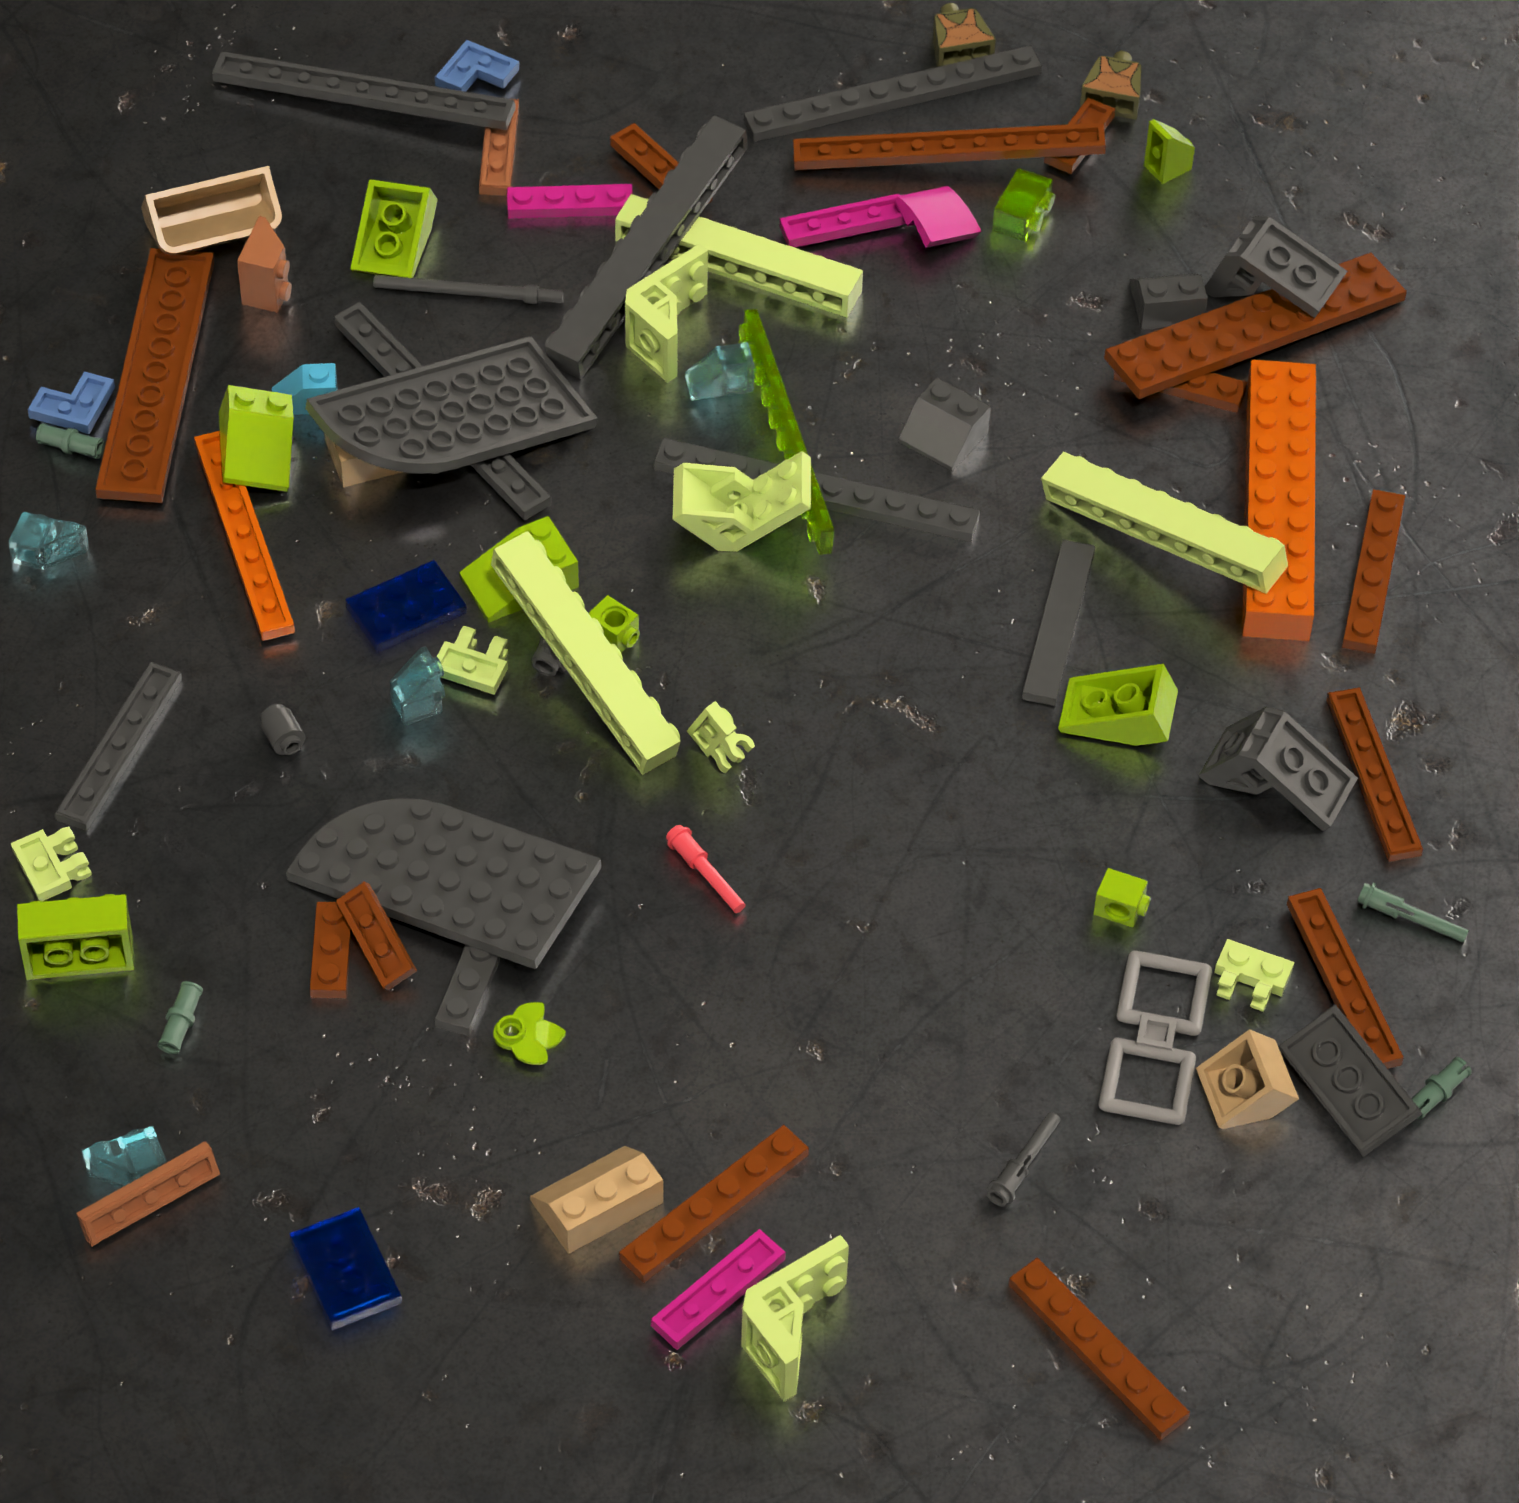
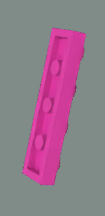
M632 184L507 187L508 219L617 216L629 196L633 194Z
M894 194L780 218L779 227L786 244L796 248L906 225V222L895 200L900 194Z
M757 1230L651 1318V1327L678 1350L743 1296L748 1288L757 1284L785 1260L786 1252L762 1230Z

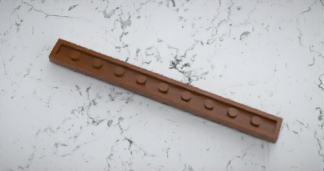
M1104 123L793 139L795 170L1106 154Z

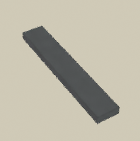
M1062 540L1026 677L1022 700L1052 706L1056 705L1095 553L1094 545Z
M153 662L149 663L55 812L56 821L86 832L88 831L182 680L181 672Z

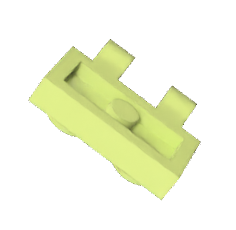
M463 626L454 644L445 641L431 666L432 675L495 695L508 670V663L505 661L508 655V649H505L508 641L507 639L494 636L486 654L474 650L477 645V639L473 638L476 634V629Z
M716 701L706 707L687 730L704 754L715 759L717 767L723 773L728 772L732 767L726 760V756L738 764L745 758L743 751L736 745L743 746L747 752H750L755 747L753 740L749 736L734 732L737 727L734 725L731 714L725 708H721Z
M70 826L64 827L50 836H46L42 829L10 843L13 853L39 901L47 900L71 889L70 880L80 881L92 875L88 867L89 862L83 852L76 853L62 862L59 861L56 855H69L78 850V846L74 841L75 836Z
M1227 939L1214 971L1215 974L1221 975L1218 983L1220 986L1216 995L1230 1000L1237 982L1255 987L1250 1007L1264 1012L1271 993L1282 997L1295 962Z

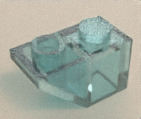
M749 343L716 346L684 373L690 401L754 392L755 365Z
M27 512L22 513L8 541L12 563L42 570L87 553L89 549L86 526L75 522L49 518L42 514L36 515Z
M426 646L419 648L390 680L391 703L404 726L442 713V698L445 697V691L440 677L444 676V671L438 657L432 658Z
M153 1126L132 1130L124 1136L110 1141H100L82 1150L85 1170L88 1176L121 1188L167 1163Z

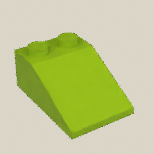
M369 179L350 270L382 276L413 278L433 225L438 199L432 190L428 187Z
M227 386L219 410L223 483L288 491L294 419L292 395L247 387Z
M549 516L518 527L459 572V577L488 623L523 610L491 566V561L496 547L526 531H529L534 540H539L543 544L547 558L553 566L556 565L562 570L569 588L573 590L579 587L578 561Z
M1164 663L1070 677L1058 729L1061 733L1134 746L1167 742L1178 689Z

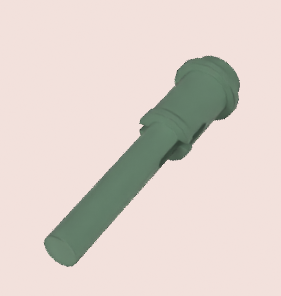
M1373 882L1372 885L1364 884L1357 900L1358 903L1363 904V909H1366L1368 906L1394 919H1397L1398 916L1464 943L1469 930L1404 903L1405 898L1377 888V883ZM1389 902V903H1391V904H1393V905H1396V906H1398V907H1400V908H1403V909H1406V910H1408V911H1410V912H1413V913H1414V916H1413V915H1410V914H1408V913H1405V912H1403V911H1401V910H1399V909H1396V908H1394V907H1392V906H1389L1387 903Z

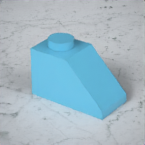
M335 363L302 364L274 385L272 392L292 395L293 415H309L305 409L308 398L338 390Z

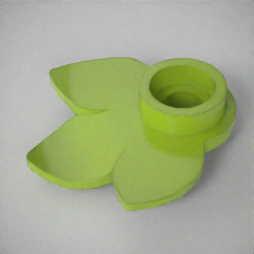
M531 1002L517 1007L513 1015L502 1017L494 1027L493 1037L498 1046L503 1049L512 1050L519 1061L531 1065H542L548 1062L546 1050H550L561 1043L566 1036V1030L557 1024L543 1019L545 1012L544 1003ZM508 1033H515V1034H517V1035L508 1036L507 1034H508Z

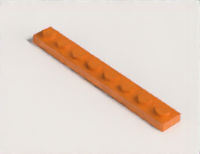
M220 431L195 436V447L262 641L295 633L294 622L247 488L244 485L223 483Z

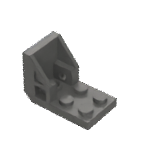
M1254 216L1205 285V290L1211 297L1253 295L1263 282L1315 318L1348 271L1271 217Z
M1267 706L1226 727L1198 775L1208 785L1256 795L1274 787L1322 831L1332 826L1358 779L1285 711Z

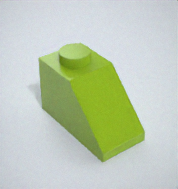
M1155 119L1149 121L1144 166L1162 184L1192 170L1195 152L1192 142L1173 127Z

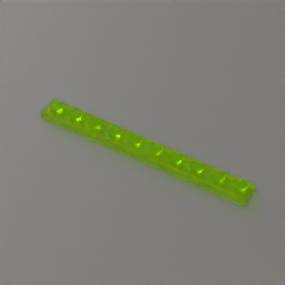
M744 310V323L739 324V337L741 343H746L747 345L746 356L748 363L754 365L756 386L761 385L762 404L764 408L768 407L770 428L776 429L778 451L784 452V460L791 458L801 451L808 455L758 310ZM811 464V509L802 513L801 517L808 521V538L810 542H815L819 555L831 554L834 527Z

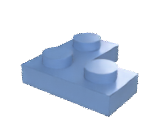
M466 40L435 76V86L466 92L474 81L479 78L504 89L519 71V61Z
M84 371L71 394L41 386L28 408L29 418L67 429L74 428L79 432L90 434L115 390L114 379Z

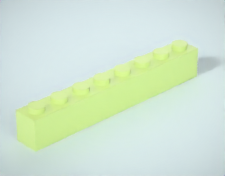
M633 194L629 196L615 219V241L621 238L624 239L630 231L632 221L637 215L643 213L649 199ZM700 216L669 257V259L674 260L700 243L708 250V272L846 318L862 293L863 270Z
M1063 451L1041 478L1046 500L1267 594L1288 567L1285 544H1282L1276 538H1268L1254 532L1247 526H1240L1225 520L1219 514H1211L1201 510L1190 502H1182L1169 496L1164 491H1156L1142 485L1135 479H1128L1118 475L1109 468H1102L1092 464L1083 457L1073 456Z
M526 531L496 547L493 551L491 566L641 774L644 775L676 757L681 742L677 728L672 723H667L661 714L658 702L652 696L649 697L643 690L637 673L627 668L618 647L615 644L609 643L604 636L603 628L599 621L594 617L591 618L585 610L581 596L577 592L571 591L566 584L562 570L556 565L553 566L547 558L543 544L539 540H534L529 531Z

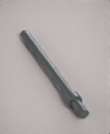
M374 275L373 281L374 288L524 300L526 304H538V301L563 303L564 301L563 290L539 289V285L526 284L525 287L381 275Z

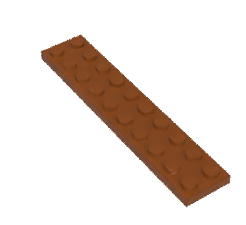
M150 248L95 489L97 498L153 503L163 502L215 262L214 253L192 251L172 256L163 253L160 249Z
M1370 252L1338 264L1348 272L1315 318L1275 290L1269 289L1105 349L1104 359L1136 397L1140 399L1405 300L1407 291Z

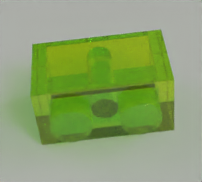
M1018 168L994 209L992 231L1028 242L1033 231H1039L1043 222L1044 212H1049L1055 200V194L1051 193L1053 179Z

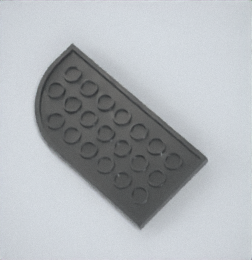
M532 336L307 399L305 407L327 437L347 453L369 464L406 473L438 474L596 428L598 419Z
M402 798L368 803L353 808L332 819L308 840L286 871V875L290 882L338 899L365 881L371 885L388 917L537 969L602 866L600 858L451 806L425 799Z

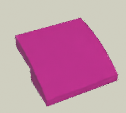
M949 186L900 195L895 199L907 226H916L925 248L975 238L981 232L977 221L967 205Z

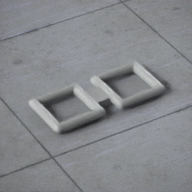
M1136 950L1128 954L1116 1017L1122 1023L1138 1025L1139 1031L1137 1041L1114 1038L1110 1043L1098 1103L1102 1111L1173 1125H1181L1185 1121L1196 1055L1192 1051L1172 1047L1175 1032L1196 1036L1201 1032L1212 975V967L1209 964ZM1140 966L1197 976L1189 1020L1132 1010ZM1123 1053L1180 1064L1172 1109L1114 1099Z

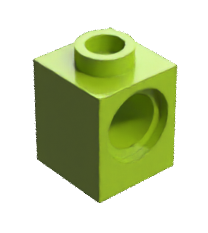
M609 595L588 613L591 618L594 617L599 621L606 639L610 644H615L621 653L626 648H631L637 642L640 635L639 615Z
M1108 868L1096 894L1093 915L1134 928L1138 916L1144 917L1150 904L1151 897L1146 895L1148 881Z

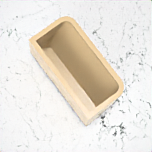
M269 166L145 195L141 206L145 224L159 249L163 253L172 256L246 239L249 237L259 216L265 217L273 230L279 226L282 219V212Z

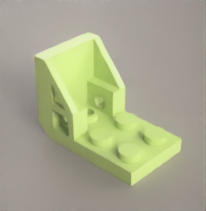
M700 243L626 290V347L667 383L677 377V315L694 302L701 301L707 295L708 250Z
M803 451L784 460L781 464L759 475L754 480L735 467L682 463L674 468L673 520L718 551L737 552L811 509V457Z
M841 1235L746 1290L742 1308L741 1346L783 1401L797 1394L803 1314L815 1302L825 1296L832 1297L836 1295L847 1284L849 1245Z

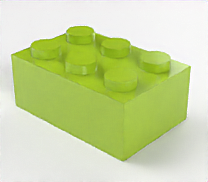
M105 894L99 897L88 898L70 897L65 900L32 901L17 904L18 941L26 980L134 970L133 934L126 894Z

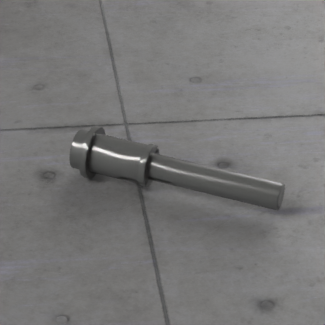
M1049 1112L1017 1158L1010 1159L999 1177L988 1184L987 1196L994 1204L1005 1206L1013 1202L1015 1191L1029 1174L1028 1166L1061 1121L1056 1113Z

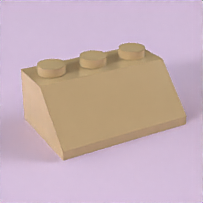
M623 1146L531 1195L530 1200L564 1249L570 1254L663 1204V1179L643 1152Z

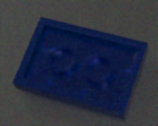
M435 560L345 599L347 610L377 653L467 613L466 603Z
M360 1207L290 1233L291 1243L332 1330L402 1304V1295Z

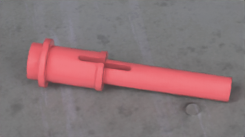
M682 825L673 827L666 835L669 848L672 850L676 849L690 868H697L734 913L741 912L746 904L707 860L708 853L691 836L692 831Z

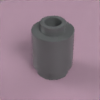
M274 704L266 708L260 716L261 729L274 751L279 755H292L298 752L304 744L306 736L291 710L285 708L282 704Z

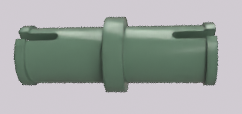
M42 423L37 429L36 441H38V444L60 448L66 454H73L75 452L99 459L104 451L103 438L80 434L74 428L65 430Z
M190 981L181 983L174 1006L167 1011L166 1019L168 1021L158 1042V1047L162 1051L169 1054H179L186 1032L195 1022L193 1014L203 993V988L200 985Z
M1455 1057L1438 1075H1431L1426 1080V1085L1411 1098L1422 1112V1115L1417 1119L1422 1120L1440 1101H1447L1452 1096V1090L1472 1074L1470 1066H1467L1464 1070L1461 1069L1467 1063L1460 1057Z

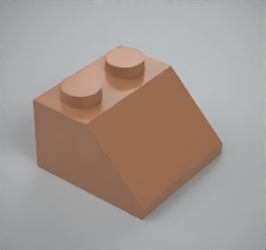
M259 216L237 260L242 305L278 313L283 301H288L291 295L292 284L288 282L287 277L290 263L286 260L285 246L267 219Z

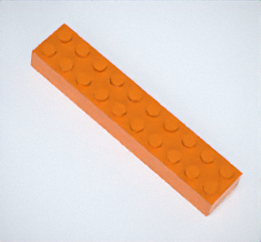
M1251 359L1247 384L1244 526L1268 538H1276L1282 544H1285L1288 567L1267 594L1243 584L1242 636L1310 641L1314 620L1316 364Z

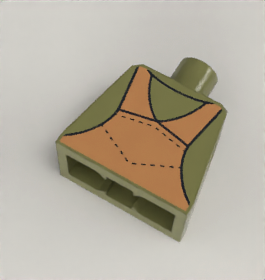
M947 3L942 6L940 13L934 16L933 42L937 67L995 53L996 39L976 9L959 10L955 3Z
M1118 51L1114 54V57H1098L1082 85L1080 107L1089 97L1115 108V116L1137 120L1140 100L1141 64L1132 61L1131 55L1126 51Z

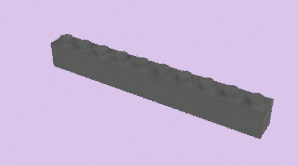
M716 115L712 116L707 125L703 124L700 127L694 143L691 147L684 149L678 165L674 170L668 171L662 187L657 193L654 192L650 196L646 209L641 215H637L634 218L630 231L624 239L621 238L617 241L613 254L607 262L604 261L599 266L592 283L583 288L579 301L574 308L567 310L558 330L548 336L545 343L546 353L558 369L580 380L583 378L625 319L626 290L663 267L748 149L746 129Z

